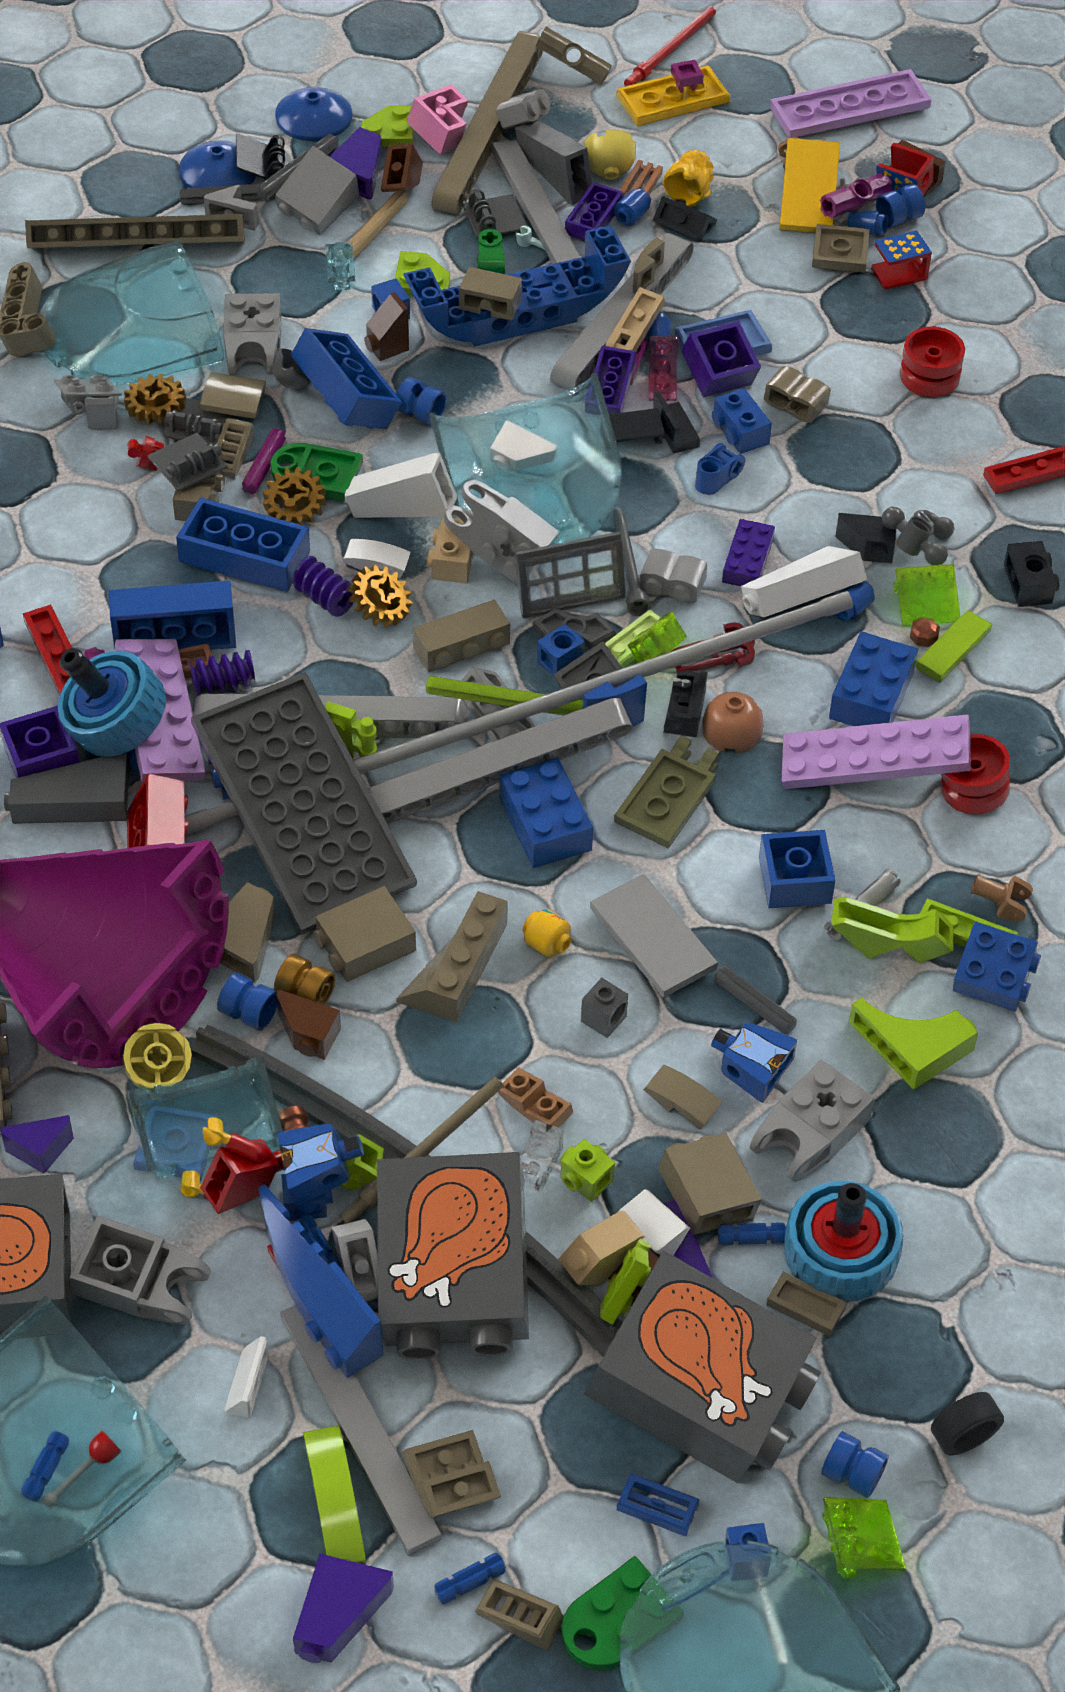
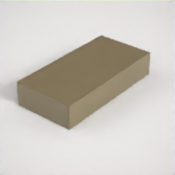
M783 1271L767 1298L766 1305L830 1337L846 1309L847 1302L835 1296L827 1295L824 1291L819 1292L813 1289L812 1285L806 1284L804 1281Z

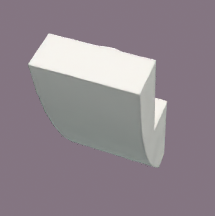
M351 539L342 562L359 570H362L364 567L370 570L373 565H377L380 570L388 567L389 574L392 575L397 572L398 578H401L410 552L379 541Z

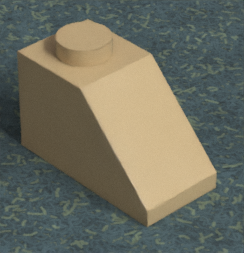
M619 1211L579 1234L558 1260L578 1285L601 1286L623 1262L627 1251L630 1248L633 1249L638 1240L643 1239L645 1236L625 1211Z

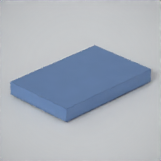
M752 310L675 328V336L683 348L689 334L692 332L739 321L756 356L772 352V343Z

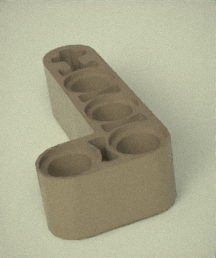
M27 262L19 263L10 269L0 311V339L8 353L13 356L44 351L52 347L56 342V336L46 317L41 313H37L42 293V284L31 264Z

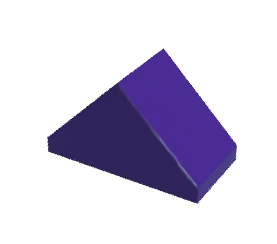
M69 1115L0 1128L5 1152L43 1174L74 1139Z

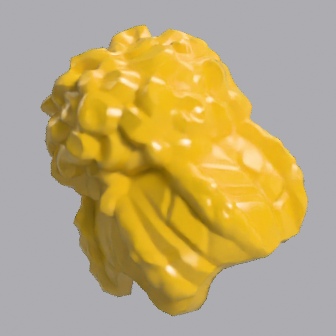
M689 150L683 153L681 158L673 163L664 175L662 185L667 195L673 200L686 201L685 205L689 207H694L701 200L708 198L711 194L709 189L710 182L714 178V166L712 161H710V157L706 155V152H701L700 150Z

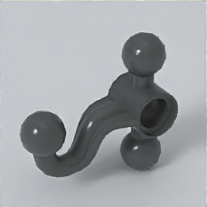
M891 506L883 512L882 523L884 526L893 530L898 529L901 532L896 540V544L903 552L917 556L922 550L925 552V560L932 566H940L947 560L948 552L945 546L940 543H931L928 539L932 533L936 538L944 540L952 536L955 528L951 519L938 517L928 510H918L907 522L905 521L904 512L898 507Z

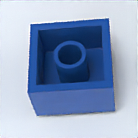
M825 830L761 835L759 862L768 908L832 904L836 880Z

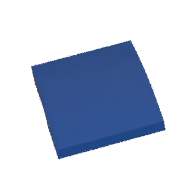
M639 674L616 689L607 681L583 695L582 709L608 699L619 698L623 703L632 726H636L644 721L647 681Z

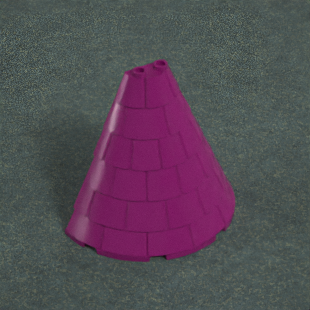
M205 839L199 842L178 845L172 842L110 851L97 849L0 860V979L11 996L19 1014L25 1019L33 1037L50 1053L71 1061V1063L89 1068L118 1067L124 1065L123 1055L126 1042L139 1028L144 1025L161 1023L171 1025L178 1032L191 1018L208 991L203 988L210 969H218L228 928L229 898L228 895L222 892L220 876L225 873L219 855L210 840Z

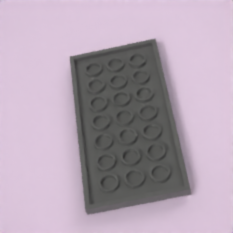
M306 672L191 717V724L300 935L316 929L315 916L385 886L391 896H394L417 886V879Z

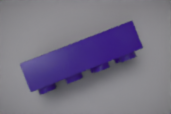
M592 182L565 221V230L568 235L585 240V231L608 226L615 216V205L623 198V191Z
M601 346L586 401V413L603 416L623 412L636 364V351Z
M744 519L739 520L723 568L722 583L743 586L762 577L774 540L775 526Z

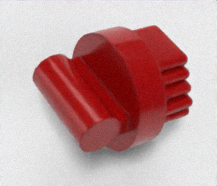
M145 436L142 444H139L135 439L129 440L127 444L128 455L131 458L138 457L136 466L142 469L148 468L157 471V467L150 461L148 455L164 448V443L155 441V438Z

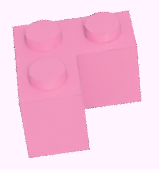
M452 84L414 98L407 123L440 155L456 149L462 139L467 125L462 120L469 100Z

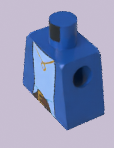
M749 1022L743 1025L736 1037L719 1029L712 1040L711 1047L724 1053L721 1066L723 1075L755 1099L764 1103L794 1060L797 1039Z
M322 1124L277 1133L287 1187L298 1205L304 1204L346 1183L350 1178L346 1161L364 1155V1149L358 1135L341 1140L332 1124Z

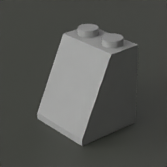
M312 146L276 193L275 197L278 209L288 217L293 215L300 220L299 223L310 232L315 230L321 234L357 199L359 189L356 174Z

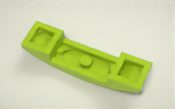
M340 1426L303 1432L326 1555L365 1564L363 1540Z

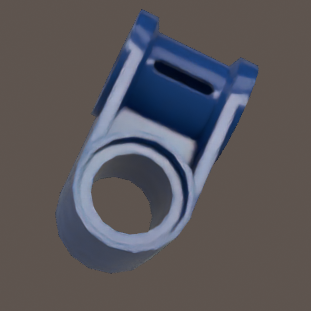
M723 443L717 444L698 461L695 480L696 490L707 495L718 492L725 484L741 473L746 462L745 457L741 454L735 455L730 452Z

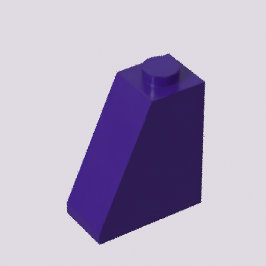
M359 127L330 157L356 174L359 196L371 200L374 195L382 159L381 135Z
M319 1554L293 1636L295 1654H299L300 1658L311 1663H320L321 1660L332 1663L392 1594L394 1588L393 1571Z

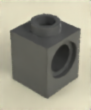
M601 977L582 998L581 1022L608 1038L627 1017L628 993Z

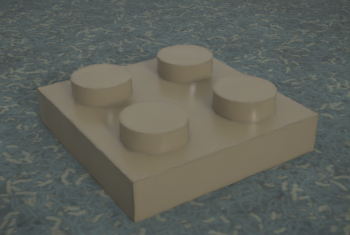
M817 224L812 267L865 273L870 229Z

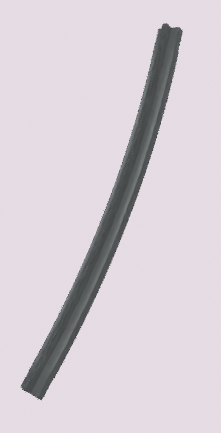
M207 1025L205 1029L201 1027L197 1029V1040L190 1048L192 1057L218 1068L287 1107H303L307 1112L308 1119L315 1124H332L341 1140L360 1134L384 1148L383 1159L404 1158L416 1147L415 1144L369 1113L278 1059L212 1026ZM526 1232L527 1283L604 1357L623 1322L617 1317L612 1325L601 1319V1300L586 1285H578L561 1262Z

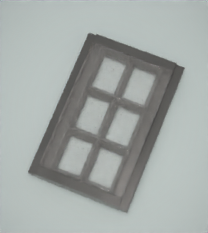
M620 532L515 552L522 618L546 614L556 608L566 610L625 598L623 548Z

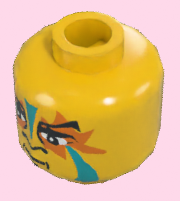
M550 909L532 912L522 928L525 943L545 957H553L557 953H564L572 942L569 922Z

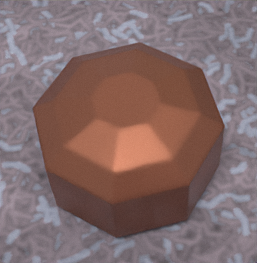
M921 617L913 621L910 638L916 645L929 647L938 640L940 626L934 619Z

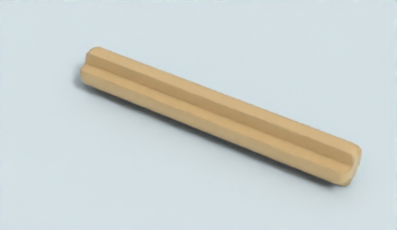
M395 191L343 247L345 257L355 259L408 202V193L406 191Z

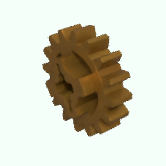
M160 373L158 377L148 374V379L145 380L138 377V384L130 383V390L124 391L125 408L128 410L129 417L136 416V422L138 423L145 419L147 425H150L152 421H157L160 425L162 424V419H165L167 412H172L173 410L181 412L180 408L186 407L185 389L182 388L181 382H174L173 376L164 379L163 373Z
M300 467L295 469V473H290V470L285 468V475L283 476L276 472L274 474L276 481H267L266 484L269 490L262 492L264 497L263 505L268 516L298 523L303 526L306 520L314 523L313 515H322L321 506L326 505L324 496L326 492L324 485H321L320 478L318 476L313 477L309 469L302 474Z
M373 565L370 570L364 567L351 580L352 584L348 591L353 594L349 601L357 603L354 610L355 612L362 611L364 613L363 620H367L370 617L373 619L374 626H377L381 621L383 626L388 628L391 623L394 626L398 625L410 612L409 608L413 604L408 597L412 593L409 590H404L403 587L406 581L399 582L397 580V572L390 575L388 567H384L379 571L377 565Z

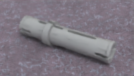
M892 869L884 870L854 900L876 906L893 889L900 885V878L892 882L898 877V874ZM831 920L824 925L825 930L833 927ZM834 927L827 932L834 940H840L843 936Z

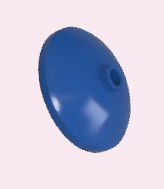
M306 87L295 90L285 96L276 107L275 118L278 127L288 136L303 141H319L328 134L338 136L343 133L351 124L352 108L345 97L331 89Z
M215 140L199 144L183 156L179 165L181 180L188 188L250 185L257 177L236 169V143L231 141Z

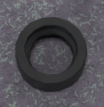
M976 1392L955 1401L937 1415L931 1424V1432L945 1454L950 1456L959 1455L976 1448L990 1439L1003 1425L1004 1415L989 1393Z

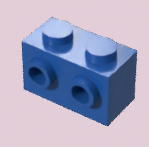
M745 388L715 398L712 420L717 427L721 428L728 443L733 445L739 454L770 444L772 423Z

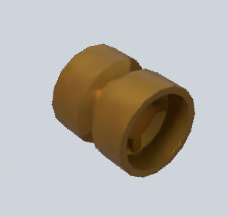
M293 953L280 966L275 978L274 990H282L325 1005L333 992L336 974L322 966L312 967L311 961Z

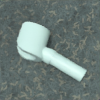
M520 227V233H516L519 246L528 247L533 245L544 249L541 241L532 237L530 227Z

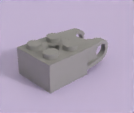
M280 293L225 294L223 336L229 375H236L239 367L247 362H259L265 366L268 375H273L272 365L278 350L281 349L282 315Z
M475 480L467 481L461 489V496L472 511L459 506H451L443 516L445 525L471 551L518 585L515 552L549 546L559 531L513 496L507 498L482 482ZM469 489L479 492L482 498L479 499L472 495ZM451 515L458 516L464 524L455 522ZM535 565L528 566V573Z
M821 1059L777 1102L756 1131L751 1141L750 1149L756 1154L767 1151L775 1146H784L791 1149L796 1156L788 1168L789 1174L787 1177L794 1182L799 1181L825 1161L829 1162L870 1121L874 1097Z
M97 1216L69 1278L73 1295L136 1317L176 1325H186L190 1323L192 1311L168 1292L174 1284L180 1281H207L211 1274V1269L201 1259L165 1242L163 1237Z

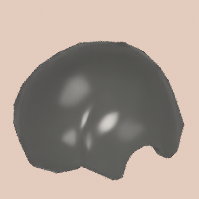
M279 349L272 365V373L276 380L287 388L297 390L308 386L311 381L298 368V364L291 356L292 350Z

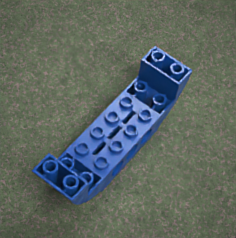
M611 225L585 231L584 257L507 274L522 278V300L512 321L492 317L489 310L482 309L480 314L460 310V286L441 290L430 267L404 273V277L427 322L436 331L458 341L472 342L475 347L576 323L577 318L595 308L617 287L624 277L631 259Z

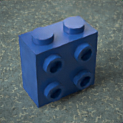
M974 922L954 977L953 992L1016 1012L1019 1001L1026 1002L1029 995L1031 983L1026 982L1029 973L1036 974L1041 960V955L1036 953L1038 941Z

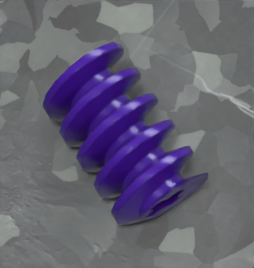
M314 556L306 557L299 564L293 577V585L297 591L302 592L305 597L310 598L315 604H319L322 609L327 610L335 617L342 616L352 607L354 602H350L349 598L353 593L348 591L351 585L350 581L343 580L340 574H334L333 569L326 568L323 562H317Z
M245 650L243 660L238 652H233L231 662L226 654H221L219 664L214 656H209L207 666L201 658H197L195 668H193L189 661L192 684L197 696L202 694L204 687L209 694H213L215 686L218 685L220 691L225 693L228 683H230L234 691H237L240 681H242L246 689H249L252 679L255 681L250 650Z

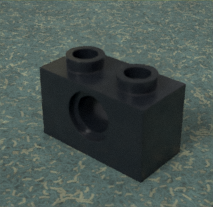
M1043 541L1008 544L1004 566L1018 607L1053 604L1055 591L1059 590L1060 583L1058 575L1053 573L1051 554L1046 552Z

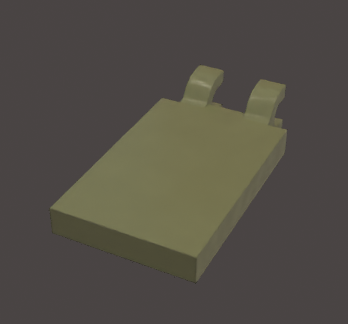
M680 736L670 752L664 749L660 750L614 814V822L669 849L716 782V774L714 772L717 770L718 764L715 761L719 753L707 748L699 763L695 765L687 761L691 756V751L688 748L692 740Z

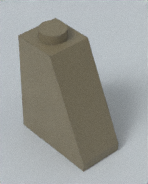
M247 882L229 902L227 935L220 964L252 979L254 983L260 977L275 919L274 896L266 889L258 888Z

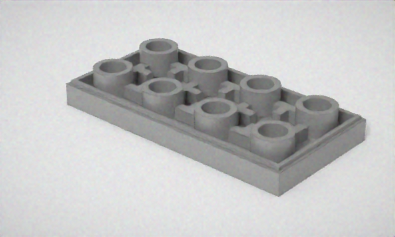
M644 874L590 901V909L663 998L717 969L718 962Z

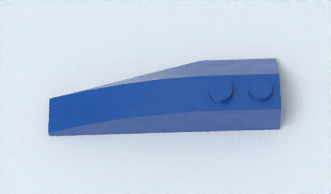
M264 1184L259 1187L261 1208L268 1239L280 1274L292 1300L306 1321L305 1329L314 1343L320 1341L326 1349L324 1353L330 1365L335 1370L340 1368L345 1376L349 1378L384 1356L381 1320L341 1268L334 1261L328 1265L323 1256L325 1255L324 1249L317 1242L310 1244L305 1228L298 1221L293 1224L290 1223L291 1216L289 1211Z

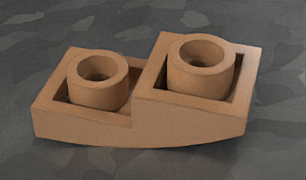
M519 1067L502 1083L504 1087L498 1091V1094L514 1109L546 1131V1124L552 1125L547 1131L550 1134H553L573 1113L571 1103L547 1091L543 1080Z

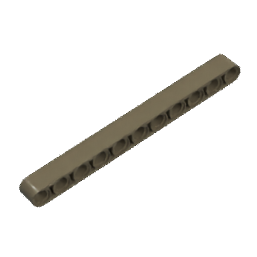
M525 31L517 33L432 196L433 210L454 215L461 213L463 209L462 203H466L470 191L475 186L492 153V143L498 141L503 131L496 111L497 107L501 103L509 101L510 98L523 93L543 54V51L535 46L540 36L539 34Z

